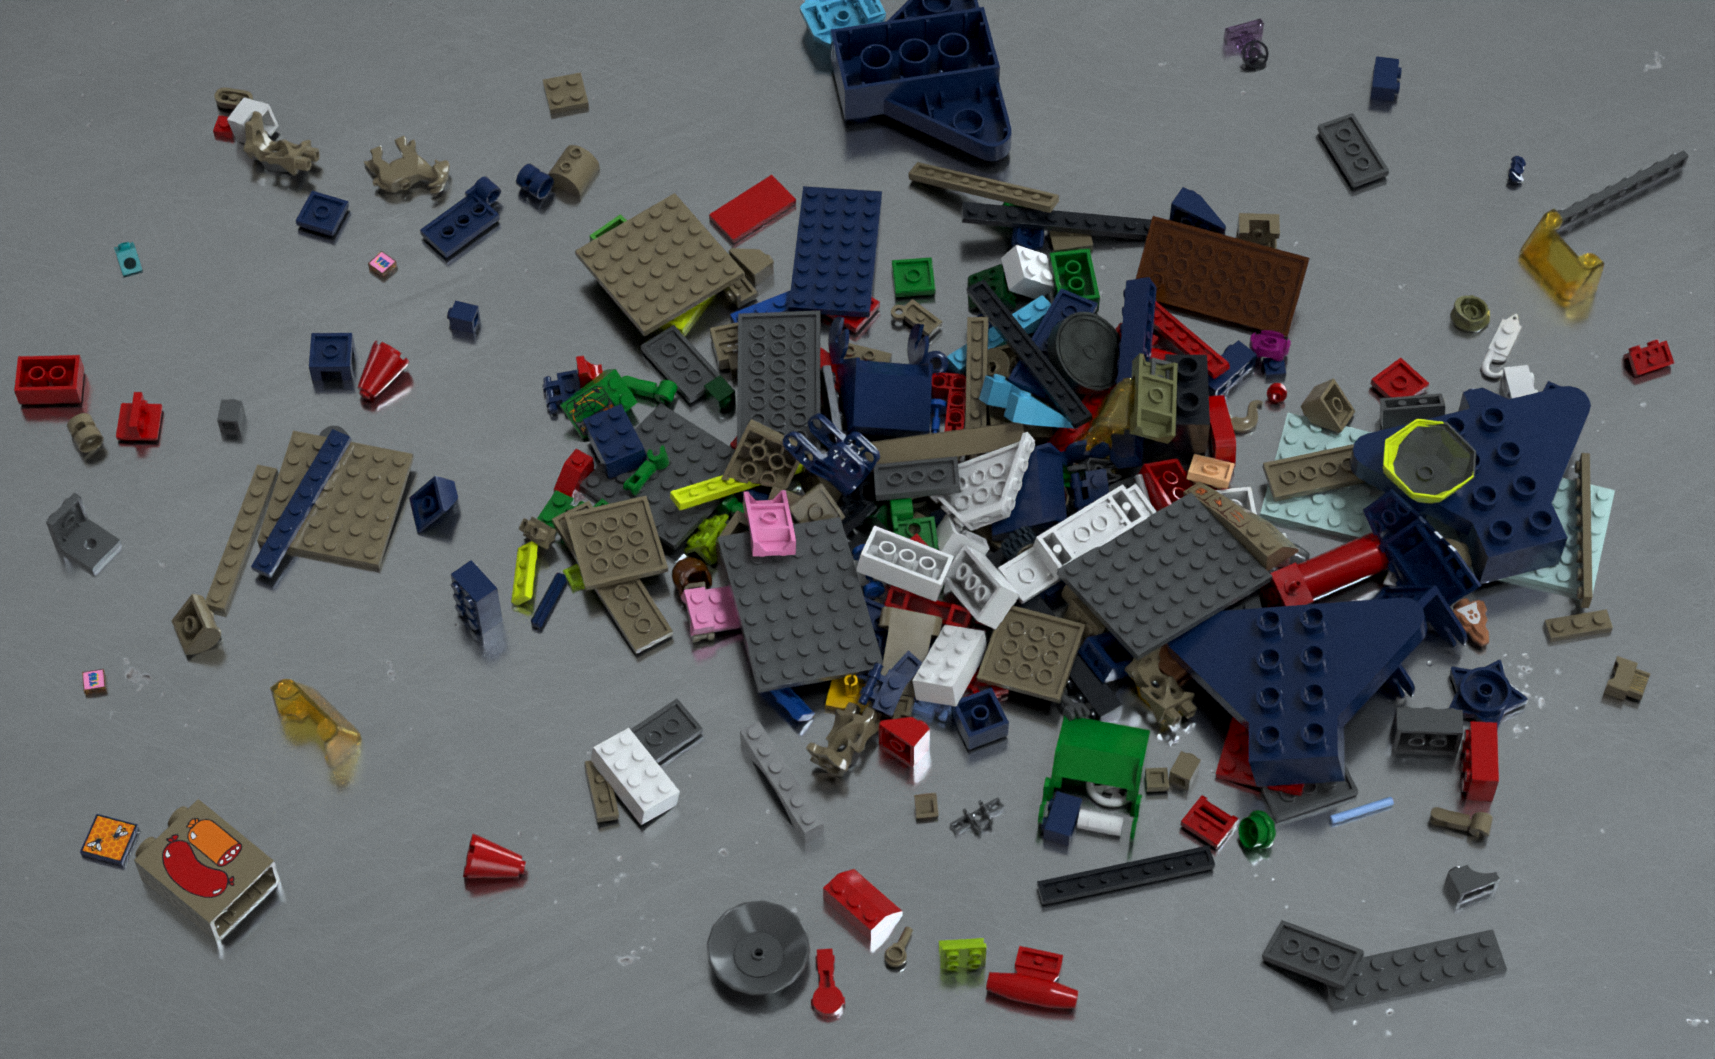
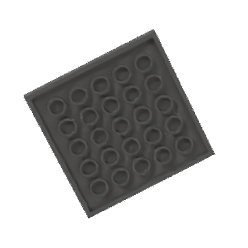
M660 403L635 428V431L645 449L647 461H649L647 456L648 450L651 449L654 456H658L660 454V447L663 445L669 458V465L665 469L656 470L637 495H633L630 490H624L623 485L638 468L609 479L601 463L582 481L580 489L598 501L603 498L609 504L647 496L660 541L676 550L727 496L679 510L670 499V491L724 475L735 449Z

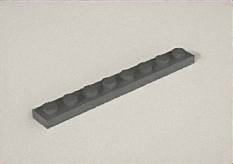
M1684 150L1677 154L1673 153L1667 159L1657 161L1651 167L1641 169L1631 177H1625L1620 182L1609 185L1604 190L1593 193L1582 201H1576L1566 209H1560L1554 215L1552 227L1556 231L1565 228L1685 168L1689 155Z

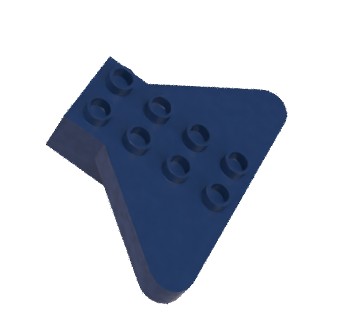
M908 0L885 22L830 30L831 63L845 120L885 114L981 159L997 161L1008 155L1011 149L1012 130L999 83L1000 65L984 7H979L978 0Z
M1562 386L1425 419L1447 422L1476 450L1474 479L1441 502H1417L1406 495L1384 474L1385 440L1408 424L1360 436L1354 443L1349 462L1350 468L1354 475L1386 493L1393 489L1412 507L1454 528L1460 542L1465 543L1469 548L1468 552L1472 561L1471 566L1480 584L1558 565L1568 537L1552 503L1585 426L1591 407L1590 399L1579 388Z
M1411 598L1220 611L1168 642L1166 646L1170 656L1249 731V764L1257 787L1345 781L1344 726L1422 642L1426 636L1427 624L1423 608L1417 601Z

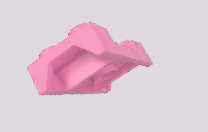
M781 490L773 500L756 501L749 492H744L743 508L751 536L752 556L795 555L796 538L786 490Z
M729 586L706 590L705 587L683 591L681 600L687 605L691 636L741 628Z

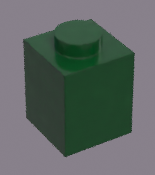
M721 375L704 385L705 398L719 413L731 408L736 403L735 390Z

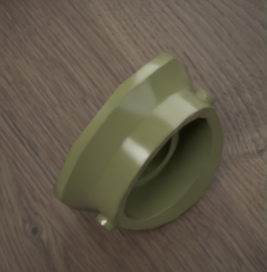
M1474 295L1461 296L1456 299L1450 317L1454 325L1459 329L1477 333L1489 324L1490 310H1488L1487 304L1482 299Z

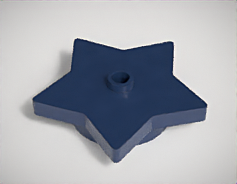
M1497 660L1486 667L1474 669L1451 667L1450 669L1456 695L1449 708L1462 710L1464 718H1474L1477 722L1497 723L1498 730L1505 713L1527 703L1528 698L1510 685L1505 676L1501 660Z

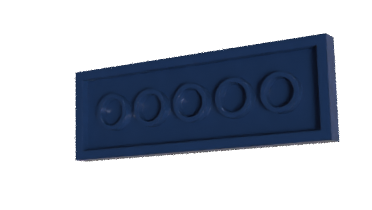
M1061 288L1031 339L1049 360L1047 344L1054 326L1077 312L1095 313L1098 303ZM1019 360L1009 376L1008 382L1022 390L1046 399V392Z

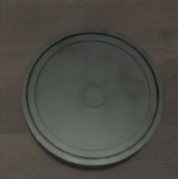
M1077 312L1058 322L1052 329L1047 344L1048 358L1074 392L1083 395H1096L1116 384L1115 379L1118 377L1117 360L1120 357L1119 342L1121 338L1115 328L1101 316L1091 312Z

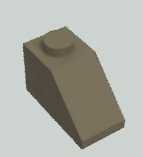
M731 248L729 250V255L744 271L745 277L755 287L774 274L773 259L760 249Z

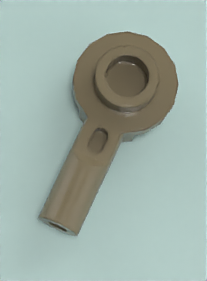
M905 927L898 942L893 943L885 951L884 958L888 965L899 967L906 962L905 946L913 932L912 928Z

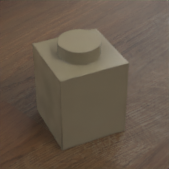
M1181 751L1170 770L1169 782L1189 790L1199 771L1201 760L1192 753Z

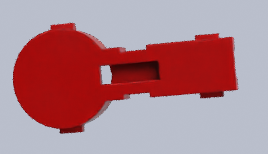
M832 948L817 949L815 961L818 966L820 982L819 987L813 994V999H811V1007H814V1010L823 1017H833L845 1005V997H843L842 992L835 986V981H833L835 956L833 955Z

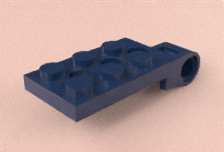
M481 177L474 186L465 191L466 197L420 229V234L446 258L500 219L499 214L490 205L499 198L501 189L488 177ZM478 208L484 209L481 213L474 212ZM460 220H468V221H469V222L466 223V224H460V223H459ZM445 231H453L451 235L443 234Z

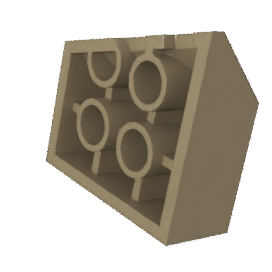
M751 419L724 472L722 480L733 478L742 483H748L749 481L761 484L762 486H776L787 489L800 462L783 446L785 435ZM789 438L790 443L793 446H797V441Z

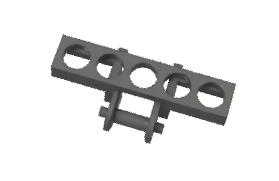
M999 797L986 804L979 800L980 809L972 813H967L966 808L963 809L964 816L950 823V828L955 835L973 826L978 831H981L982 826L988 823L993 825V817L991 816L1005 809ZM993 804L999 805L995 809H992L991 807ZM979 814L981 815V819L976 820V818L973 817V815ZM967 819L969 823L964 824V820ZM956 824L962 825V827L958 829L954 828Z

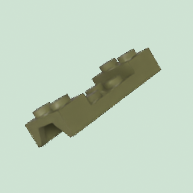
M1139 353L1133 359L1132 379L1135 380L1134 412L1130 415V434L1167 444L1175 437L1178 363L1162 366L1156 364L1155 375H1151V363L1146 362L1144 354ZM1166 370H1170L1169 379L1165 378Z

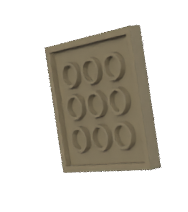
M647 496L564 514L585 591L668 572V565Z
M1012 606L1003 621L993 631L977 675V681L1060 703L1084 635L1085 624Z

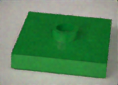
M932 257L892 260L895 297L936 294Z

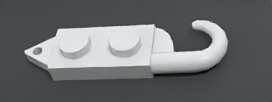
M1517 314L1506 320L1502 319L1482 361L1481 370L1489 378H1499L1502 376L1503 370L1493 373L1489 370V366L1492 361L1501 363L1507 360L1522 327L1519 325Z

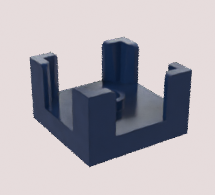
M311 333L309 371L312 381L322 380L321 371H341L342 380H353L351 361L352 354H355V343L352 333Z

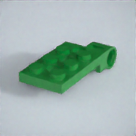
M911 498L889 500L893 533L910 539L914 535L909 532L908 528L916 525L920 528L918 535L929 547L939 550L934 516L913 519Z

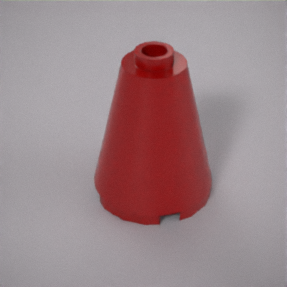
M375 341L372 344L357 387L360 391L359 394L368 400L370 398L375 399L407 368L410 363L407 358L404 360L400 358L401 353L392 346L383 342L378 345V341Z
M472 834L463 878H518V875L524 872L526 861L522 860V855L479 835Z

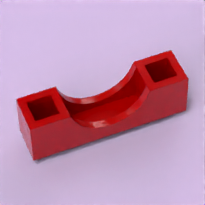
M892 585L885 602L887 607L941 617L943 619L942 625L970 629L973 615L965 607L938 600L935 602Z

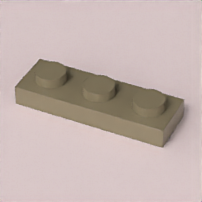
M1607 609L1544 621L1549 642L1612 632L1613 629Z
M591 760L585 761L584 767L597 822L619 819V811L612 786L608 781L606 782Z

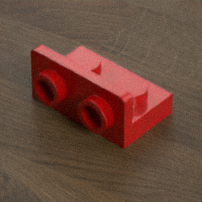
M1656 339L1646 343L1647 347L1641 348L1638 345L1629 348V353L1623 355L1624 359L1629 358L1634 376L1675 364L1667 340L1659 343V340Z

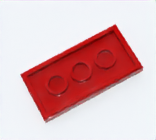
M770 175L710 213L709 219L734 244L795 205L796 199L773 175Z

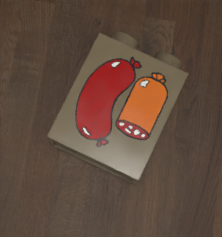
M199 799L189 808L186 806L178 808L169 818L168 828L157 839L155 837L145 839L139 845L135 854L136 858L134 859L141 880L215 942H218L280 881L274 860Z

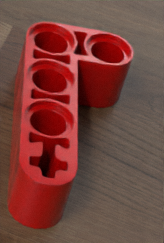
M942 372L932 374L931 396L935 399L948 400L945 431L964 429L966 416V376Z
M1224 395L1209 396V436L1212 443V458L1236 465V437Z

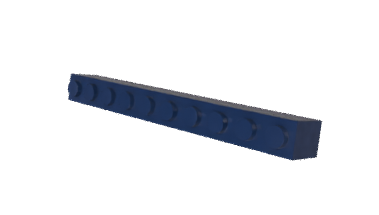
M1149 277L1127 280L1126 289L1123 290L1125 300L1122 307L1123 323L1120 325V357L1117 360L1118 377L1115 379L1117 391L1114 396L1115 413L1112 415L1114 423L1113 431H1111L1112 448L1109 453L1110 460L1118 469L1142 466L1144 437L1130 434V415L1134 412V406L1128 401L1129 396L1135 393V380L1132 379L1133 359L1139 353L1144 354L1146 362L1151 359L1157 287Z

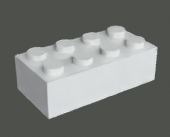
M874 526L860 555L856 571L936 602L949 574L954 556Z
M965 544L953 560L945 580V584L978 622L995 630L1020 596L982 552Z
M944 625L912 680L916 700L957 706L985 656L987 650L985 632Z
M629 728L593 747L591 761L595 768L604 777L606 782L608 781L612 786L614 792L640 825L677 805L680 791Z

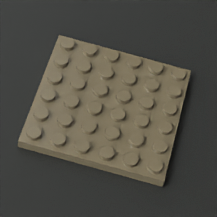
M675 193L575 250L577 258L644 336L745 277L744 271Z
M293 431L257 539L258 544L264 545L327 437ZM351 442L288 550L380 568L413 463V454Z

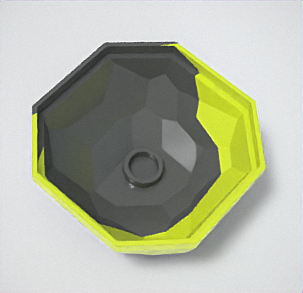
M1416 419L1385 440L1384 474L1406 495L1417 502H1441L1467 485L1475 477L1476 450L1447 422Z

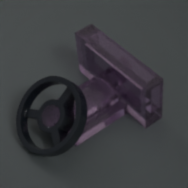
M1261 18L1225 28L1224 42L1226 46L1236 44L1244 63L1252 68L1263 66L1269 56L1267 46L1263 42L1255 40V38L1262 37L1264 23ZM1257 43L1264 47L1266 55H1263ZM1264 58L1260 65L1249 64L1251 60Z

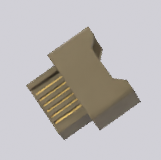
M1617 656L1613 666L1615 676L1613 679L1608 680L1604 694L1621 700H1625L1626 695L1641 700L1651 673L1636 669L1638 663Z

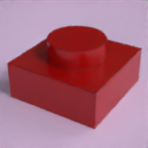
M218 116L213 129L214 135L227 138L234 137L227 121L228 117Z

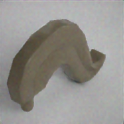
M1254 400L1250 402L1247 416L1244 418H1232L1230 415L1234 433L1243 434L1250 432L1257 426V407L1263 406V401Z

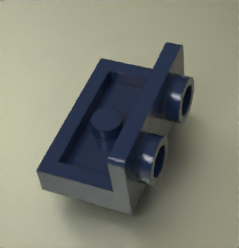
M1013 228L1011 245H1019L1038 251L1044 244V230Z

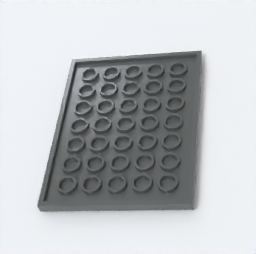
M1192 493L1147 517L1146 521L1108 543L1091 549L1057 569V575L1137 661L1272 581V575Z
M840 517L793 524L796 538L795 555L752 556L750 532L717 537V545L759 693L845 678L847 675L868 674L869 670L873 669L875 663L883 665L882 656Z

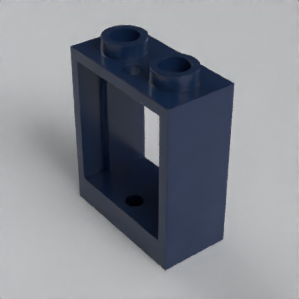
M1110 631L1087 637L1078 651L1103 683L1128 676L1125 668L1134 659ZM1113 645L1125 661L1115 663L1103 648Z

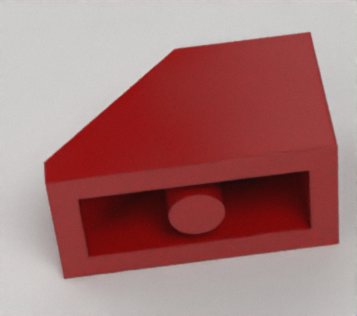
M575 449L562 467L554 487V492L557 490L574 498L580 490L582 481L594 470L593 457Z

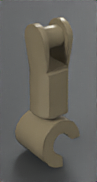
M1439 807L1433 808L1430 816V822L1433 825L1447 826L1467 831L1469 828V832L1476 837H1479V832L1489 836L1493 820L1492 816L1485 812H1477L1470 819L1468 814L1449 811Z

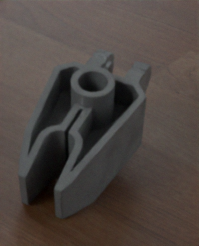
M1088 458L1077 465L1067 467L1068 472L1079 473L1080 481L1085 480L1084 471L1106 468L1108 484L1122 477V475L1111 473L1110 470H1114L1117 467L1111 460Z

